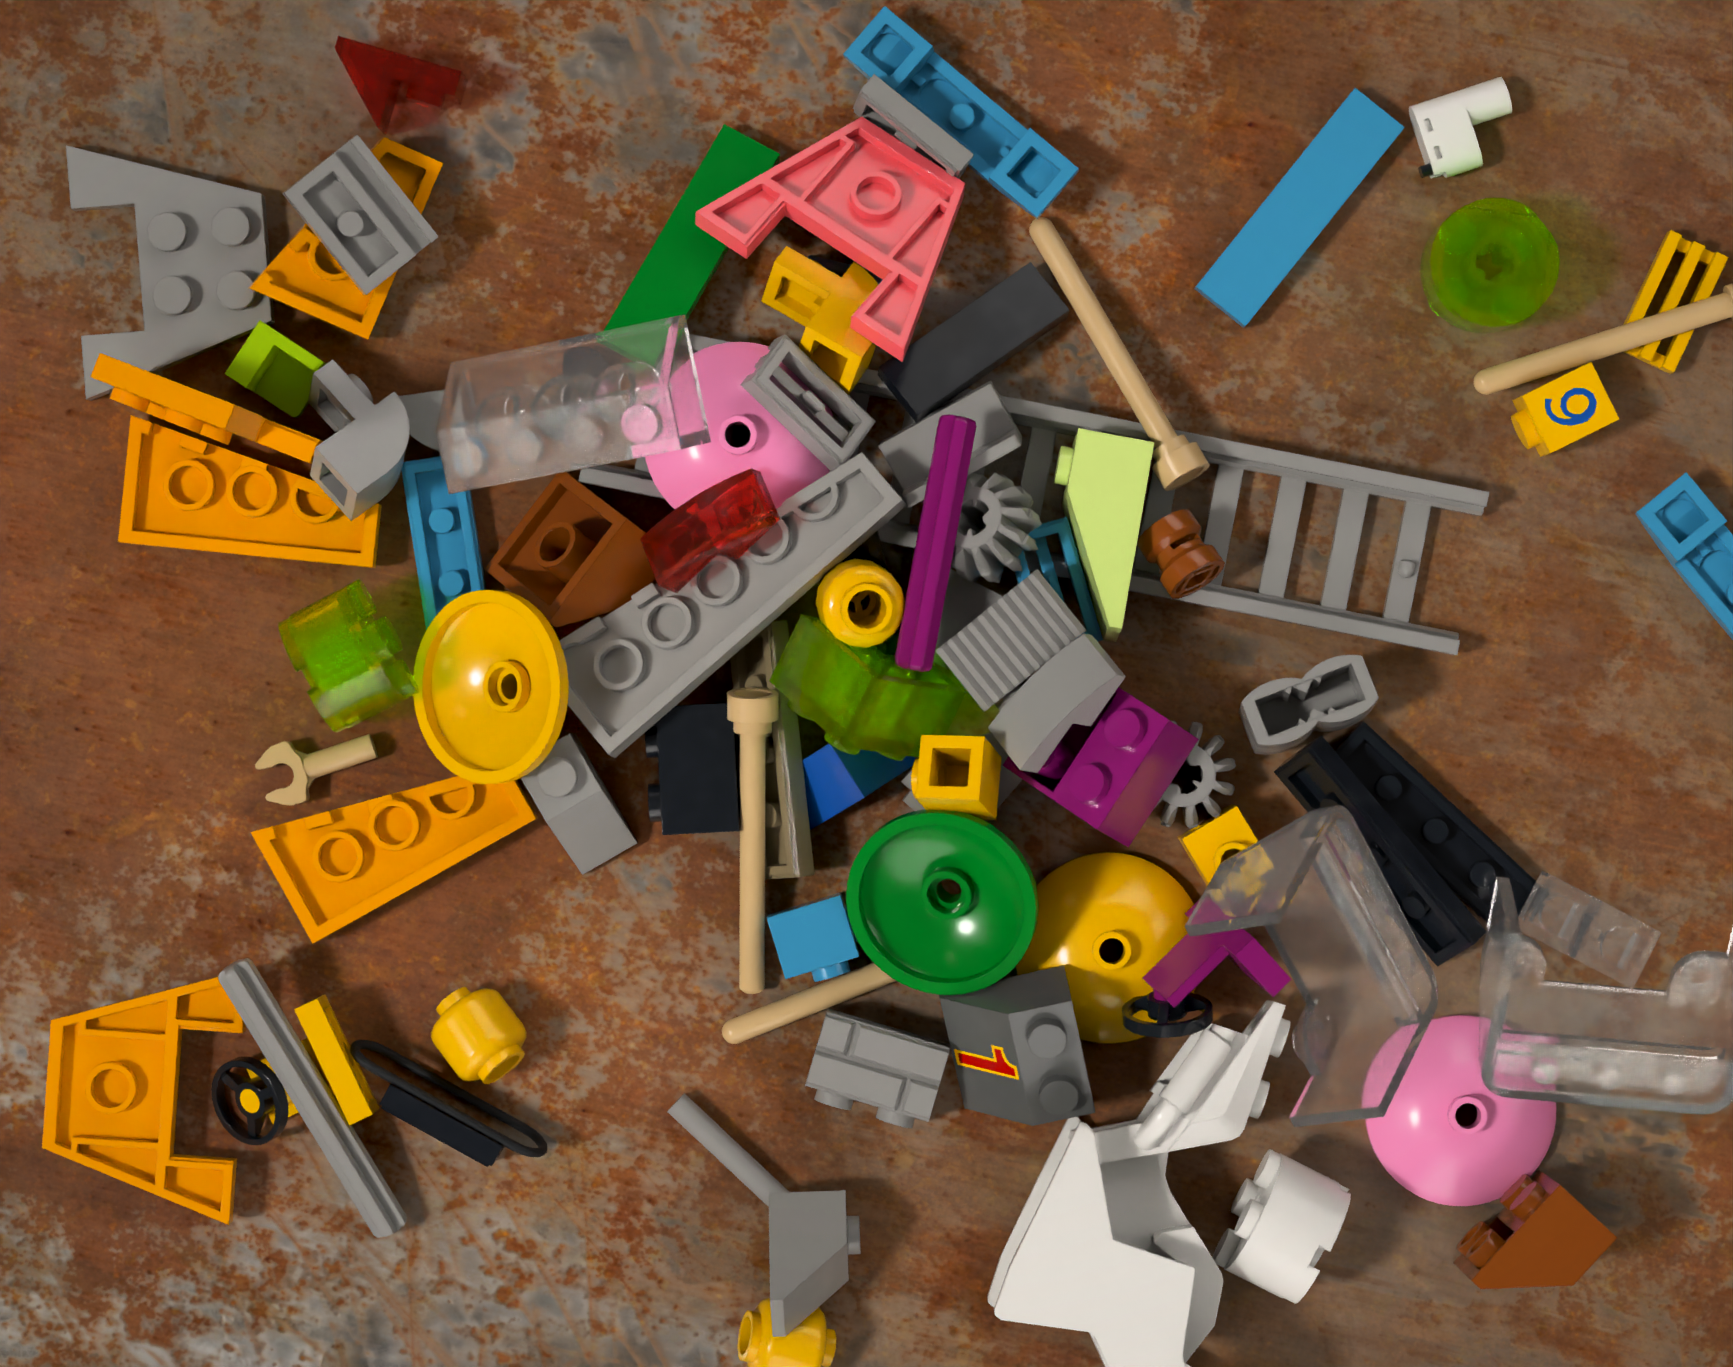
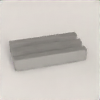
M875 74L860 90L853 107L856 115L859 117L863 116L946 170L951 176L960 179L973 158V153Z
M784 334L773 340L768 347L769 353L759 359L754 366L756 370L745 378L741 386L832 471L849 460L876 421ZM782 362L810 390L805 391L779 367V364ZM812 392L852 429L849 433L824 410L825 405Z

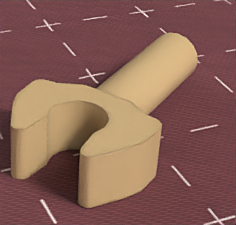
M370 734L309 754L296 750L292 742L284 741L266 750L255 764V767L261 770L276 767L281 763L291 767L294 778L290 786L276 789L268 793L265 798L270 802L292 806L307 802L310 799L309 788L315 778L378 758Z

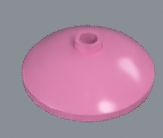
M727 342L716 344L691 354L678 363L664 377L653 394L646 412L643 429V448L646 464L654 484L665 500L679 514L689 521L715 532L725 534L740 533L739 528L763 513L779 508L787 498L830 472L815 455L741 386L745 378L754 373L756 370L754 366L759 359L769 353V346L750 342ZM782 362L779 364V367L805 391L810 390ZM812 392L825 405L824 410L833 417L831 409ZM737 423L747 426L751 433L749 442L739 448L730 446L725 437L727 429Z
M1447 1015L1429 1019L1408 1029L1397 1037L1383 1052L1371 1073L1366 1089L1364 1102L1365 1125L1369 1141L1378 1160L1385 1170L1404 1188L1421 1198L1438 1204L1473 1206L1501 1198L1522 1175L1527 1174L1530 1177L1539 1167L1550 1147L1555 1130L1556 1098L1551 1078L1543 1061L1536 1051L1517 1033L1504 1025L1486 1018L1471 1015ZM1465 1103L1474 1104L1477 1109L1475 1122L1469 1126H1460L1455 1117L1457 1109Z

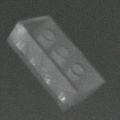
M679 315L451 362L436 427V436L448 493L464 492L661 454L711 442L686 316Z

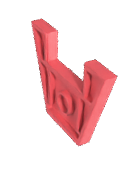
M862 116L697 210L695 213V225L747 259L786 216L881 278L882 281L851 316L850 328L903 362L961 206L965 182L955 176H951L946 170Z

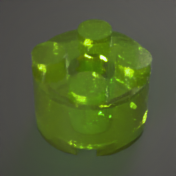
M1484 198L1459 208L1432 232L1422 253L1420 263L1421 283L1431 310L1459 329L1483 334L1509 329L1527 319L1552 294L1558 279L1560 265L1559 250L1552 233L1548 231L1544 223L1537 217L1538 215L1528 206L1511 199ZM1487 252L1492 253V263L1502 266L1503 271L1491 278L1490 281L1485 279L1484 270L1476 268V261L1485 256Z
M360 579L290 614L289 618L278 624L281 639L295 671L302 670L312 688L306 692L322 718L336 733L346 728H352L419 693L418 685L404 660L396 661L393 655L403 650L402 643L393 625L386 616L377 620L374 619L372 615L377 613L376 606Z

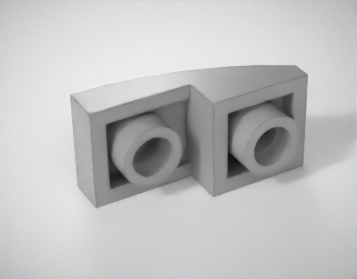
M1083 633L1050 658L1018 689L1000 710L988 729L1019 770L1038 773L1072 724L1091 727L1126 676L1093 635Z

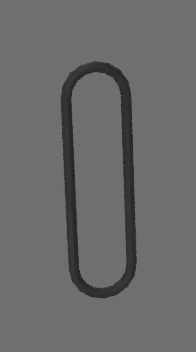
M357 1040L351 1044L350 1053L354 1060L378 1077L514 1152L528 1157H541L547 1153V1143L535 1129L382 1044L370 1040ZM360 1049H367L383 1055L531 1138L538 1148L524 1146L380 1067L367 1059Z

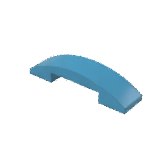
M886 6L880 10L843 53V56L868 80L873 74L878 76L973 153L974 156L970 160L968 167L1036 219L1043 214L1079 172L1077 166L1031 128L1027 130L935 53L933 46Z
M1686 472L1635 514L1676 572L1733 640V534L1724 525L1727 522L1724 516Z

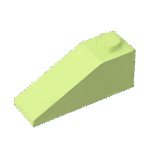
M1078 428L1072 447H1060L1054 483L1065 485L1062 507L1065 517L1068 519L1103 640L1116 642L1124 621L1155 442Z

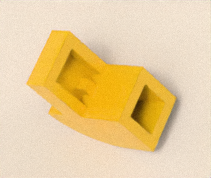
M786 246L774 261L761 302L805 326L799 348L849 395L867 370L876 348L874 343L850 328L851 316L879 284L872 275L854 261L844 275L840 277L826 269L819 262L809 259Z

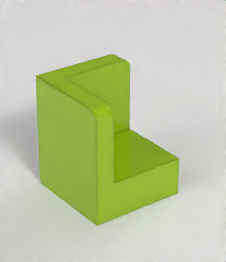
M259 320L225 374L285 413L298 418L309 404L308 399L313 373L327 363Z

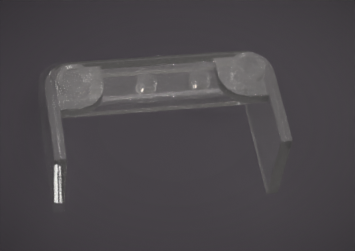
M1341 805L1314 809L1224 860L1217 868L1184 926L1190 937L1265 926L1306 1002L1298 1023L1294 1027L1292 1043L1297 1057L1303 1061L1310 1074V1078L1289 1117L1294 1127L1384 1117L1435 1014L1438 1004V986L1434 971L1352 814Z
M1496 877L1486 928L1487 932L1485 933L1480 959L1478 1061L1483 1083L1491 1092L1506 1098L1702 1115L1718 1112L1733 1101V927L1727 952L1696 951L1685 955L1677 961L1671 970L1667 991L1544 980L1546 962L1543 950L1534 939L1522 935L1510 879Z

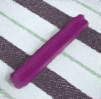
M942 415L938 421L895 655V664L908 670L926 672L930 671L933 666L977 427L974 420L962 416Z

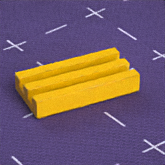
M1672 230L1668 231L1624 324L1644 318L1675 251L1685 255L1658 314L1677 308L1698 262L1706 265V268L1689 304L1709 298L1728 257L1719 252L1713 253L1696 241L1690 242L1682 238V235ZM1694 329L1674 335L1665 355L1656 352L1661 340L1624 351V353L1672 374L1678 366Z

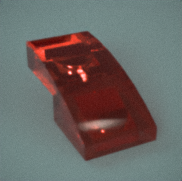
M751 468L731 476L694 496L658 522L640 538L658 586L678 593L719 553L738 560L780 520V516L761 472Z

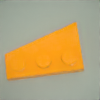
M386 137L381 138L370 151L420 214H422L443 163ZM305 223L248 289L361 338L369 339L397 271L367 295H363Z

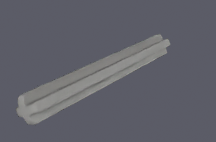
M245 958L231 963L219 973L218 979L372 1234L377 1238L392 1235L407 1222L405 1212L353 1126H349L339 1103L253 961Z

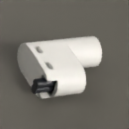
M1502 77L1409 106L1410 120L1425 165L1418 168L1421 178L1430 176L1432 179L1441 175L1448 178L1483 166L1482 154L1473 126L1512 113L1511 98Z

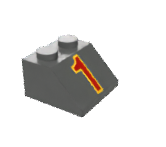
M1064 966L1002 978L984 989L971 993L939 995L965 1109L1031 1126L1096 1113Z

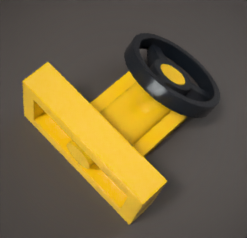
M324 994L294 1009L307 1036L301 1042L331 1092L335 1095L349 1126L373 1115L380 1108L358 1062L354 1060L350 1053V1045L326 995ZM238 1057L223 1064L214 1075L211 1094L215 1112L224 1128L234 1138L245 1144L262 1145L275 1139L283 1132L288 1117L299 1113L266 1058L257 1060L252 1057ZM233 1067H244L251 1079L230 1072ZM225 1084L235 1092L236 1104L242 1114L247 1117L248 1130L243 1128L233 1117L225 1097ZM268 1114L273 1127L267 1135H260L266 1115Z

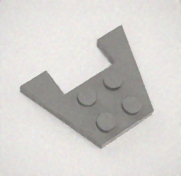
M66 145L70 205L72 210L85 211L135 207L144 331L81 336L86 400L92 401L109 394L114 387L90 377L99 353L156 374L250 334L259 320L267 325L275 323L273 299L248 289L270 264L266 202L263 194Z

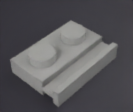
M358 135L352 137L347 143L282 193L363 295L371 292L416 256L418 252L439 237Z

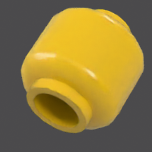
M852 559L841 562L825 574L818 586L816 607L820 620L836 639L849 646L868 648L882 644L895 634L902 622L905 599L901 586L891 573L870 560ZM866 597L864 604L861 606V601ZM850 601L853 602L854 609L848 608Z
M462 987L449 994L437 1006L436 1011L440 1017L431 1031L432 1041L462 1080L476 1081L481 1079L484 1084L493 1083L509 1073L523 1059L525 1053L521 1047L526 1039L525 1027L495 989L483 988L470 992L467 987Z
M770 1298L763 1299L754 1311L747 1310L744 1314L738 1334L737 1351L740 1361L747 1362L748 1367H829L833 1361L836 1350V1333L834 1329L827 1328L825 1315L820 1307L785 1337H773Z

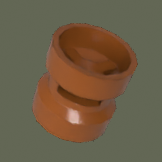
M1181 509L1162 517L1146 529L1137 541V546L1146 560L1159 566L1162 571L1160 581L1172 599H1179L1200 590L1215 579L1225 565L1215 547L1204 544L1200 538L1202 527L1189 509Z

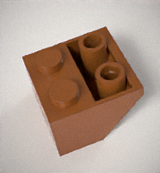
M1538 1170L1532 1178L1527 1174L1522 1175L1502 1195L1500 1203L1505 1207L1488 1225L1480 1221L1464 1235L1456 1248L1461 1255L1453 1263L1480 1289L1573 1286L1617 1237L1559 1183Z

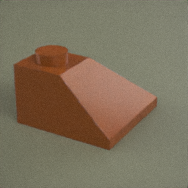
M560 469L484 570L512 593L523 597L536 606L547 620L557 628L612 612L632 600L631 596L655 581L659 572L672 557L673 553L563 469Z

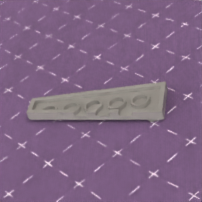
M862 452L787 498L779 508L767 511L739 528L740 533L709 552L706 550L686 561L685 564L687 566L656 585L653 583L633 594L631 596L632 600L605 617L601 618L598 616L559 640L568 671V706L606 753L616 758L824 578L827 572L841 563L907 506L906 502Z

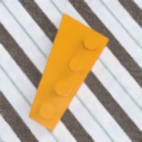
M130 416L118 536L119 543L376 568L382 505L376 503L353 521H350L314 480L141 418Z
M455 776L251 832L311 942L314 944L529 824L538 817L517 780L501 784H479Z

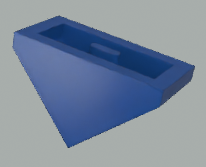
M886 710L876 713L802 760L810 830L865 798L913 766L916 758Z

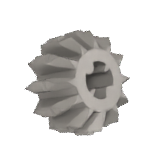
M994 472L989 479L981 473H971L969 475L950 568H955L956 573L967 581L976 582L982 576L989 582L1000 583L1004 566H1007L1012 571H1022L1021 560L1018 558L1023 550H1038L1036 541L1028 535L1042 525L1039 515L1030 509L1034 501L1026 490L1021 486H1014L1013 481L1003 474Z
M1192 722L1187 732L1200 740L1203 733V725L1198 722ZM1220 735L1213 736L1202 747L1198 746V740L1184 763L1197 767L1198 778L1197 780H1188L1193 787L1185 792H1181L1178 784L1170 783L1157 803L1158 805L1161 801L1166 802L1160 815L1161 825L1170 827L1173 824L1178 807H1182L1184 822L1189 828L1198 826L1199 818L1195 805L1198 803L1213 817H1217L1221 813L1219 805L1208 795L1212 790L1224 795L1233 794L1234 785L1215 779L1216 772L1230 771L1236 767L1233 758H1222L1212 761L1210 756L1221 749L1225 742Z

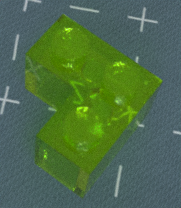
M801 614L769 680L789 698L787 706L793 712L803 718L816 722L826 731L824 739L836 749L853 755L859 754L861 749L876 751L887 758L897 761L904 760L905 756L919 757L921 735H946L966 695L965 691L934 665L930 671L926 672L901 668L895 664V655L884 654L876 646L868 648L849 646L836 639L819 617Z

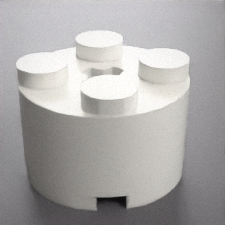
M1269 1149L1256 1171L1254 1180L1246 1178L1240 1187L1231 1207V1213L1239 1216L1238 1222L1234 1230L1228 1228L1224 1232L1213 1254V1260L1226 1271L1282 1299L1285 1298L1295 1304L1298 1303L1310 1289L1320 1272L1314 1266L1324 1250L1331 1251L1338 1237L1351 1200V1194L1348 1193L1349 1189L1340 1185L1339 1182Z

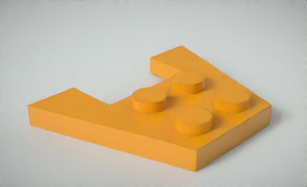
M99 353L90 376L114 386L109 399L226 445H229L232 435L236 434L312 464L315 447L323 442L312 436L265 419L261 415L102 353Z
M218 977L51 1020L42 1148L230 1225L233 1222L237 1158L174 1154L182 1029L232 1033L246 1032L244 1021L220 984Z

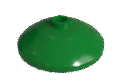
M922 809L892 819L874 832L863 845L853 862L847 881L846 904L848 917L856 939L872 962L891 978L908 987L926 993L938 995L966 994L984 989L998 982L1014 969L1022 959L1032 941L1038 922L1039 902L1037 887L1031 869L1022 853L996 827L964 812ZM952 879L956 881L961 888V893L951 894L947 892L942 886V880Z

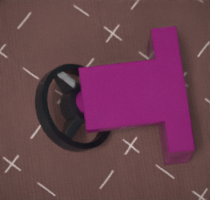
M1202 896L1185 913L1196 926L1142 977L1153 989V992L1145 996L1132 998L1123 1005V1025L1127 1030L1135 1034L1156 1038L1180 1037L1204 1030L1213 1021L1212 1003L1207 998L1190 992L1225 958L1231 961L1272 997L1292 979L1253 936ZM1141 1010L1148 1011L1149 1018L1156 1020L1157 1023L1142 1021L1132 1015ZM1196 1010L1203 1012L1193 1019L1170 1023V1021L1184 1018L1187 1012Z

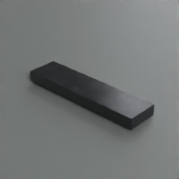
M1361 721L1337 746L1335 752L1456 896L1503 940L1508 941L1551 895L1364 721Z
M1322 735L1285 760L1274 771L1437 967L1474 945L1487 932Z

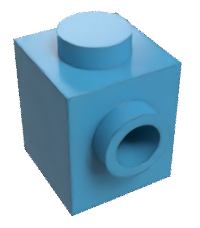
M841 892L771 913L767 916L768 925L785 979L808 972L812 973L814 982L833 978L850 972L848 960L859 957L856 943L858 941L852 930L847 905L844 904Z

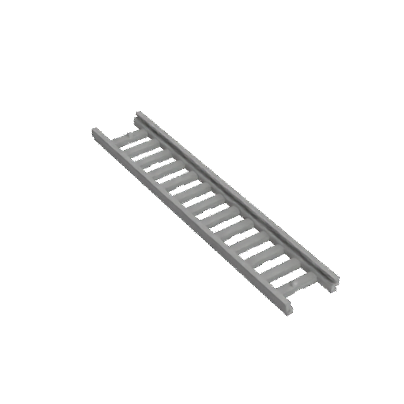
M680 332L656 375L653 374L647 409L661 381L678 363L699 350L729 341ZM870 369L865 371L849 394L866 412L870 396L898 401L879 378L878 371ZM965 389L964 391L959 393L957 396L946 402L938 409L944 407L945 405L953 402L954 400L962 397L963 395L973 390ZM999 395L1014 423L1031 428L1020 486L1031 495L1034 503L1030 509L1039 515V520L1057 433L1076 436L1078 428L1151 442L1141 423ZM905 411L902 429L915 423L907 411ZM839 417L838 423L849 433L852 429ZM735 424L731 425L726 431V441L730 446ZM643 429L634 470L584 460L583 467L581 466L578 480L580 483L665 499L654 484L646 464L643 448ZM1175 430L1178 436L1184 434L1189 443L1197 442L1208 463L1218 465L1203 542L1204 544L1213 545L1225 564L1244 470L1280 477L1258 592L1221 586L1225 569L1224 565L1220 574L1200 590L1179 599H1172L1160 581L1159 566L1149 563L1138 546L1129 591L1449 655L1458 654L1460 640H1458L1459 633L1409 623L1431 507L1482 516L1484 507H1487L1489 492ZM860 444L856 448L854 453L851 455L849 460L858 455ZM985 466L973 473L984 475ZM1153 469L1139 537L1152 524L1170 514L1175 489L1165 491ZM893 473L891 486L902 498L903 489ZM1306 482L1342 489L1320 605L1284 598ZM1369 495L1404 501L1382 618L1346 611ZM905 506L878 530L881 542L915 549L919 526L909 524L912 506L909 508ZM1023 550L1029 571L1034 572L1038 569L1042 574L1035 550ZM1050 552L1057 577L1070 579L1063 554Z

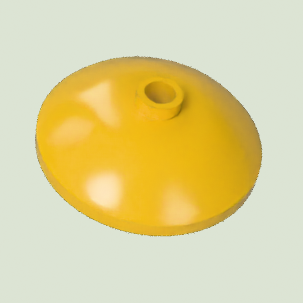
M478 590L455 598L444 606L431 621L421 640L415 660L413 698L417 720L424 739L436 758L447 769L465 780L479 784H501L518 780L536 769L544 761L562 730L569 695L566 660L556 632L536 606L517 594L502 590Z
M1102 852L1072 859L1048 873L1036 885L1039 902L1038 922L1027 951L1016 965L1017 975L1059 966L1065 967L1080 1039L1097 1043H1122L1145 1037L1135 1034L1124 1027L1122 1007L1132 998L1145 996L1153 992V989L1142 977L1196 926L1185 915L1194 904L1175 878L1159 866L1143 858L1123 853ZM1109 938L1118 939L1123 945V954L1115 962L1104 961L1099 953L1101 944ZM1141 1010L1132 1015L1142 1021L1157 1023L1156 1020L1149 1018L1148 1011Z

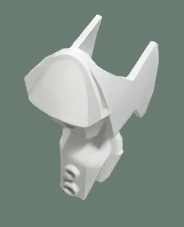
M1266 1000L1242 1033L1211 1023L1204 1030L1191 1034L1150 1089L1153 1094L1136 1120L1090 1128L1087 1123L1081 1122L1078 1117L1066 1120L999 1258L987 1296L988 1303L994 1307V1315L1004 1321L1089 1332L1105 1367H1191L1186 1362L1215 1326L1224 1281L1221 1271L1195 1228L1188 1222L1170 1192L1165 1176L1168 1152L1233 1140L1241 1135L1249 1116L1256 1119L1259 1118L1270 1087V1082L1261 1079L1269 1055L1277 1058L1280 1056L1290 1029V1021L1282 1018L1286 1005Z

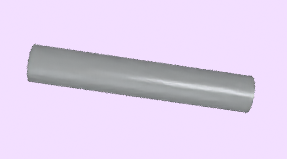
M685 1093L667 1111L768 1207L769 1193L789 1192Z

